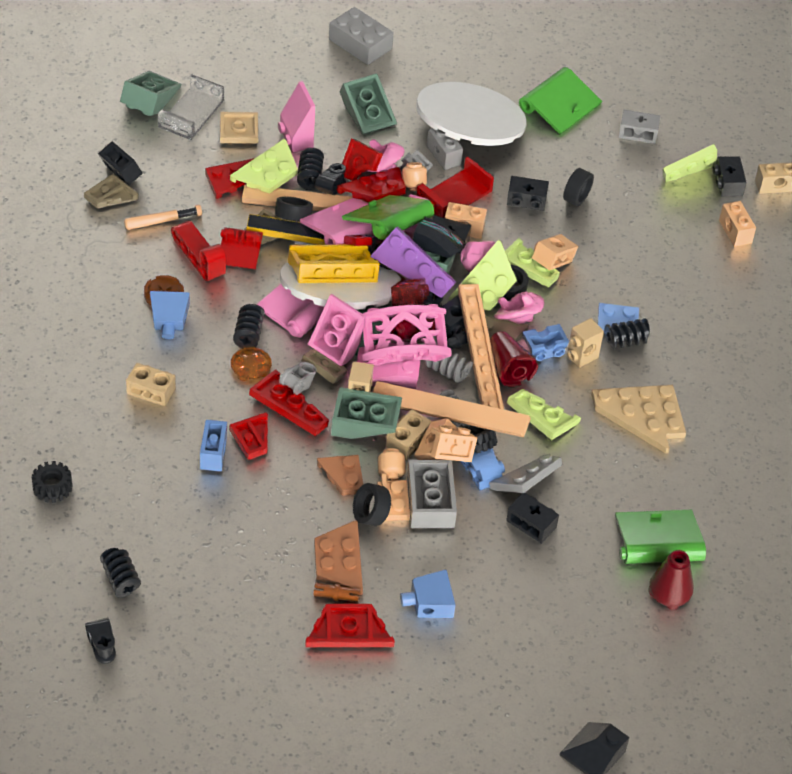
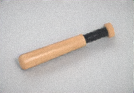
M195 205L194 208L185 210H172L130 217L124 220V225L127 230L178 220L181 217L193 215L199 217L202 216V209L200 205Z

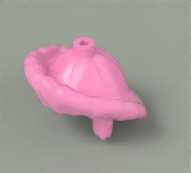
M372 139L369 142L370 146L383 153L377 171H368L379 172L397 167L394 163L403 157L404 148L394 142L381 145L375 139Z
M533 292L518 293L510 301L501 297L498 300L501 308L496 312L494 318L509 320L516 324L531 322L534 314L542 311L544 299Z

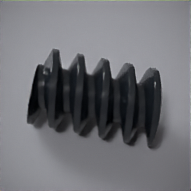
M307 148L300 154L297 183L305 190H315L316 179L322 174L324 154L317 148Z
M246 304L240 308L233 335V341L238 347L246 350L257 347L265 316V311L261 306Z
M643 318L642 320L636 319L634 322L613 323L611 326L606 324L604 333L607 342L611 344L613 349L617 348V343L620 348H624L625 341L629 347L632 346V340H634L635 345L640 344V339L643 344H647L650 327L648 320Z
M110 548L101 554L100 561L117 598L126 597L140 587L141 580L138 578V573L135 571V566L132 564L127 550Z

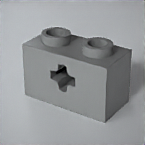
M623 110L619 138L656 144L660 115Z
M429 129L427 147L442 168L447 170L460 166L463 148L458 141L445 136L446 132L440 129Z

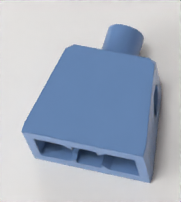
M150 291L154 328L162 330V338L173 339L175 330H184L190 306V293Z
M447 570L414 578L412 580L411 592L400 593L402 607L414 605L416 615L419 618H454L456 604Z

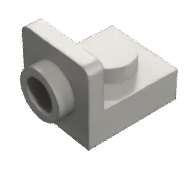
M416 150L412 155L408 153L401 160L403 164L400 166V170L402 171L403 167L407 166V163L410 162L422 163V166L426 167L427 171L433 164Z

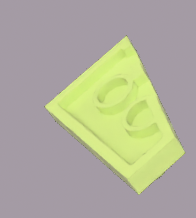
M520 238L505 250L511 265L522 268L529 278L539 282L541 285L550 287L559 278L560 272L557 269L549 271L532 258L534 250L532 248L527 249Z

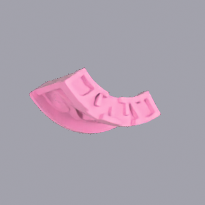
M437 304L368 309L366 313H363L366 316L363 327L365 353L362 354L363 362L379 366L389 362L401 361V356H413V360H429L434 362L451 357V348L447 347L444 317L446 309L438 307ZM426 318H434L435 330H428L432 327L433 322H427ZM403 320L412 323L421 331L412 337L410 345H404L400 337L390 334L395 326ZM382 321V325L375 326L376 330L382 332V334H373L372 323ZM422 338L421 341L424 345H418L416 341ZM373 340H378L376 350H374ZM390 340L395 341V342L397 343V345H396V346H393V347H390V346H389V344L391 343Z

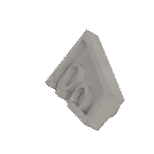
M550 454L542 455L538 459L489 482L490 489L525 493L562 466L561 457L551 456Z

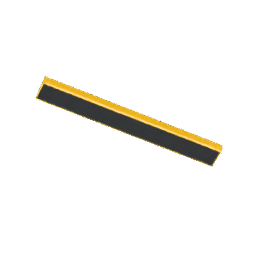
M249 214L246 230L263 232L264 236L325 245L323 234L300 222Z

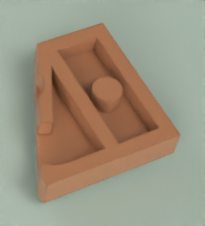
M358 455L317 458V466L323 468L327 473V478L336 485L337 490L342 496L355 495L357 490L363 485Z

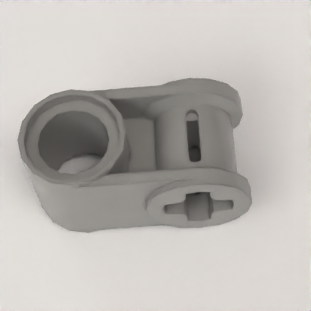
M300 362L291 368H287L281 375L279 383L287 385L293 390V393L298 395L310 388L317 368L311 363Z

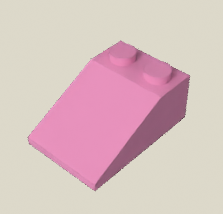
M303 81L299 82L282 110L280 122H278L279 132L283 133L284 139L287 141L292 153L307 148H314L315 104Z
M331 294L308 345L339 366H343L353 359L361 341L366 316Z
M397 343L389 344L390 347L397 345ZM359 347L357 362L365 363L363 362L362 355L365 353V347ZM401 356V361L389 362L379 366L374 365L372 386L375 387L376 382L380 381L416 390L420 360H413V356Z

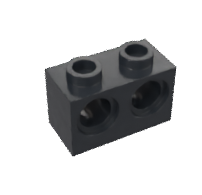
M113 141L98 153L105 166L128 186L143 174L136 161Z

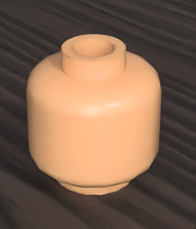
M410 162L407 163V166L403 167L402 179L404 180L405 187H408L409 191H417V186L422 183L427 184V169L422 166V163Z
M385 449L378 456V474L380 477L381 474L386 473V480L390 481L399 480L400 477L404 476L406 473L405 456L398 449Z

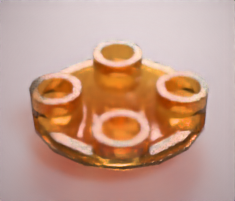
M255 347L243 348L233 354L231 358V368L241 381L266 377L270 374L271 358L262 349Z

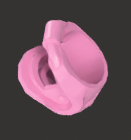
M467 242L460 255L461 263L465 269L471 272L494 246L495 242Z

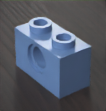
M205 421L200 450V469L222 471L227 442L226 421Z

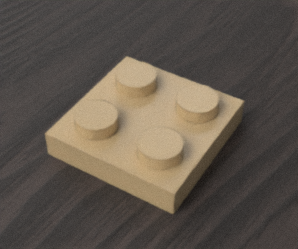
M220 112V143H258V112Z

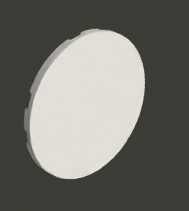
M463 82L435 83L422 89L417 98L416 109L424 122L434 130L440 129L446 132L445 136L458 141L462 138L470 140L471 144L504 145L513 142L515 138H520L525 131L526 116L521 108L506 96L482 86Z
M288 262L283 265L280 273L282 286L285 289L291 290L293 296L301 300H313L315 305L325 307L331 294L356 310L366 309L368 305L375 307L384 306L389 303V300H395L399 297L402 287L401 278L394 270H387L380 266L378 282L298 283L297 275Z

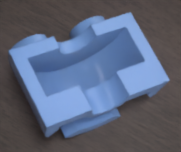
M560 324L547 326L541 332H537L536 329L523 331V338L537 361L561 357L565 354V348L569 340Z
M488 448L487 451H481V453L474 452L472 462L460 461L464 468L471 472L472 480L479 490L490 487L489 482L502 477V473L505 472L504 464L501 460H497L493 448Z

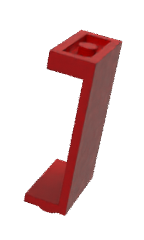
M466 157L464 170L431 189L424 183L417 186L416 196L428 199L434 207V215L445 218L449 202L469 206L492 192L494 177L480 167L478 163Z

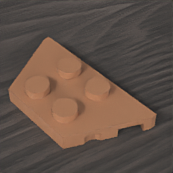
M352 521L314 538L316 580L333 585L338 583L342 587L360 588V596H362L363 586L358 522Z

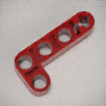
M190 220L171 227L174 241L205 281H210L226 274V255L220 244L210 246Z

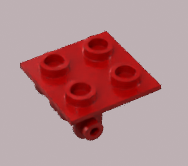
M227 227L221 229V246L226 255V265L256 270L263 232Z

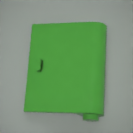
M563 67L520 98L519 106L527 114H531L536 110L560 135L603 101L571 69Z
M388 195L377 201L373 200L368 205L343 215L342 219L371 223L373 234L378 239L384 240L396 227L403 231L418 224V222L420 223L425 217L431 218L434 215V207L426 199Z
M692 509L615 512L624 541L623 547H620L619 554L620 559L624 560L625 564L663 563L669 554L675 550L686 552L690 561L705 560V541Z

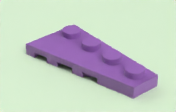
M396 227L370 256L441 298L456 283L449 274L399 227Z

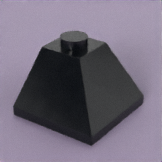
M588 722L560 752V756L585 774H606L626 752L630 737L611 723Z

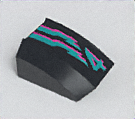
M425 217L420 223L418 222L414 232L413 241L422 250L447 258L461 251L466 245L451 229L428 217Z

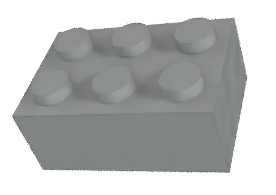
M356 7L351 8L329 24V40L367 65L393 48L394 32Z
M409 460L407 482L411 528H455L457 508L452 460Z

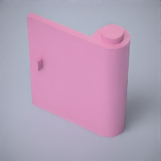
M352 198L300 219V223L324 235L325 245H349L344 244L345 235H374L371 223L342 219L343 215L368 205V203L360 199Z
M282 284L256 304L264 309L265 315L289 331L292 336L299 338L303 337L318 323L324 309L323 306L315 305L313 300H301L293 296L291 290L285 289Z

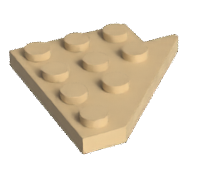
M673 385L592 389L591 396L596 412L664 453L669 452L667 439L685 438L686 430Z

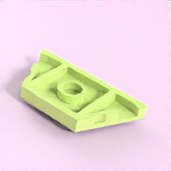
M285 139L281 140L231 174L230 181L236 183L238 180L247 183V187L257 188L269 194L298 174V168Z
M500 240L494 244L461 283L479 284L483 309L491 311L497 305L499 298L503 297L517 281ZM456 289L451 294V296L448 298L449 300H452L454 297L458 295V289Z

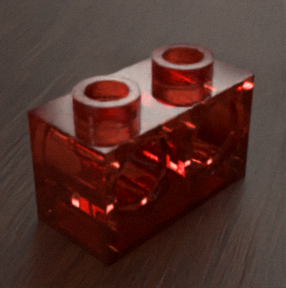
M425 278L402 279L391 287L392 306L419 305L426 300L427 296H429V286L426 284Z

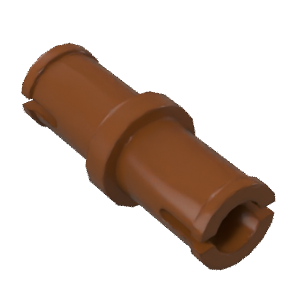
M315 583L314 587L320 590H314V597L331 598L335 602L344 600L359 603L360 588L342 587L338 583L336 585Z

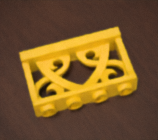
M367 245L289 246L288 263L295 271L298 283L378 282L380 264L378 260L370 257L371 254L368 251Z

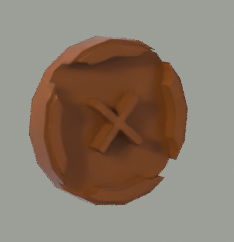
M169 275L156 276V279L152 281L150 279L145 284L144 298L151 305L150 291L184 292V286L176 277Z

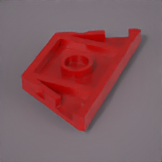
M399 167L379 171L376 174L363 176L360 179L337 185V193L349 192L352 193V198L364 200L368 203L388 195L401 196L406 191Z
M326 604L320 618L316 620L311 634L306 638L305 647H394L395 640L386 631V625L377 616V611L372 604Z

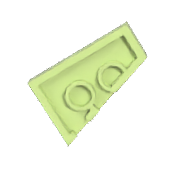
M713 144L664 167L663 177L665 181H673L713 167L717 162V149Z
M523 389L509 396L507 404L518 413L529 415L531 418L530 423L551 440L578 425L581 417L575 414L572 417L564 413V409L559 406L554 408L545 404L544 399Z

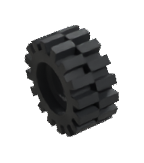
M476 426L465 427L470 430L472 435L477 437L474 452H485L488 448L492 449L494 448L493 446L497 445L498 441L495 431Z
M48 461L44 462L45 466L38 465V470L34 469L31 477L35 496H38L39 500L44 498L47 503L49 499H52V503H56V499L62 501L63 496L67 498L73 487L71 471L66 465L63 467L61 462L56 465V461H52L50 465ZM48 479L60 480V482L55 485L44 484V482Z

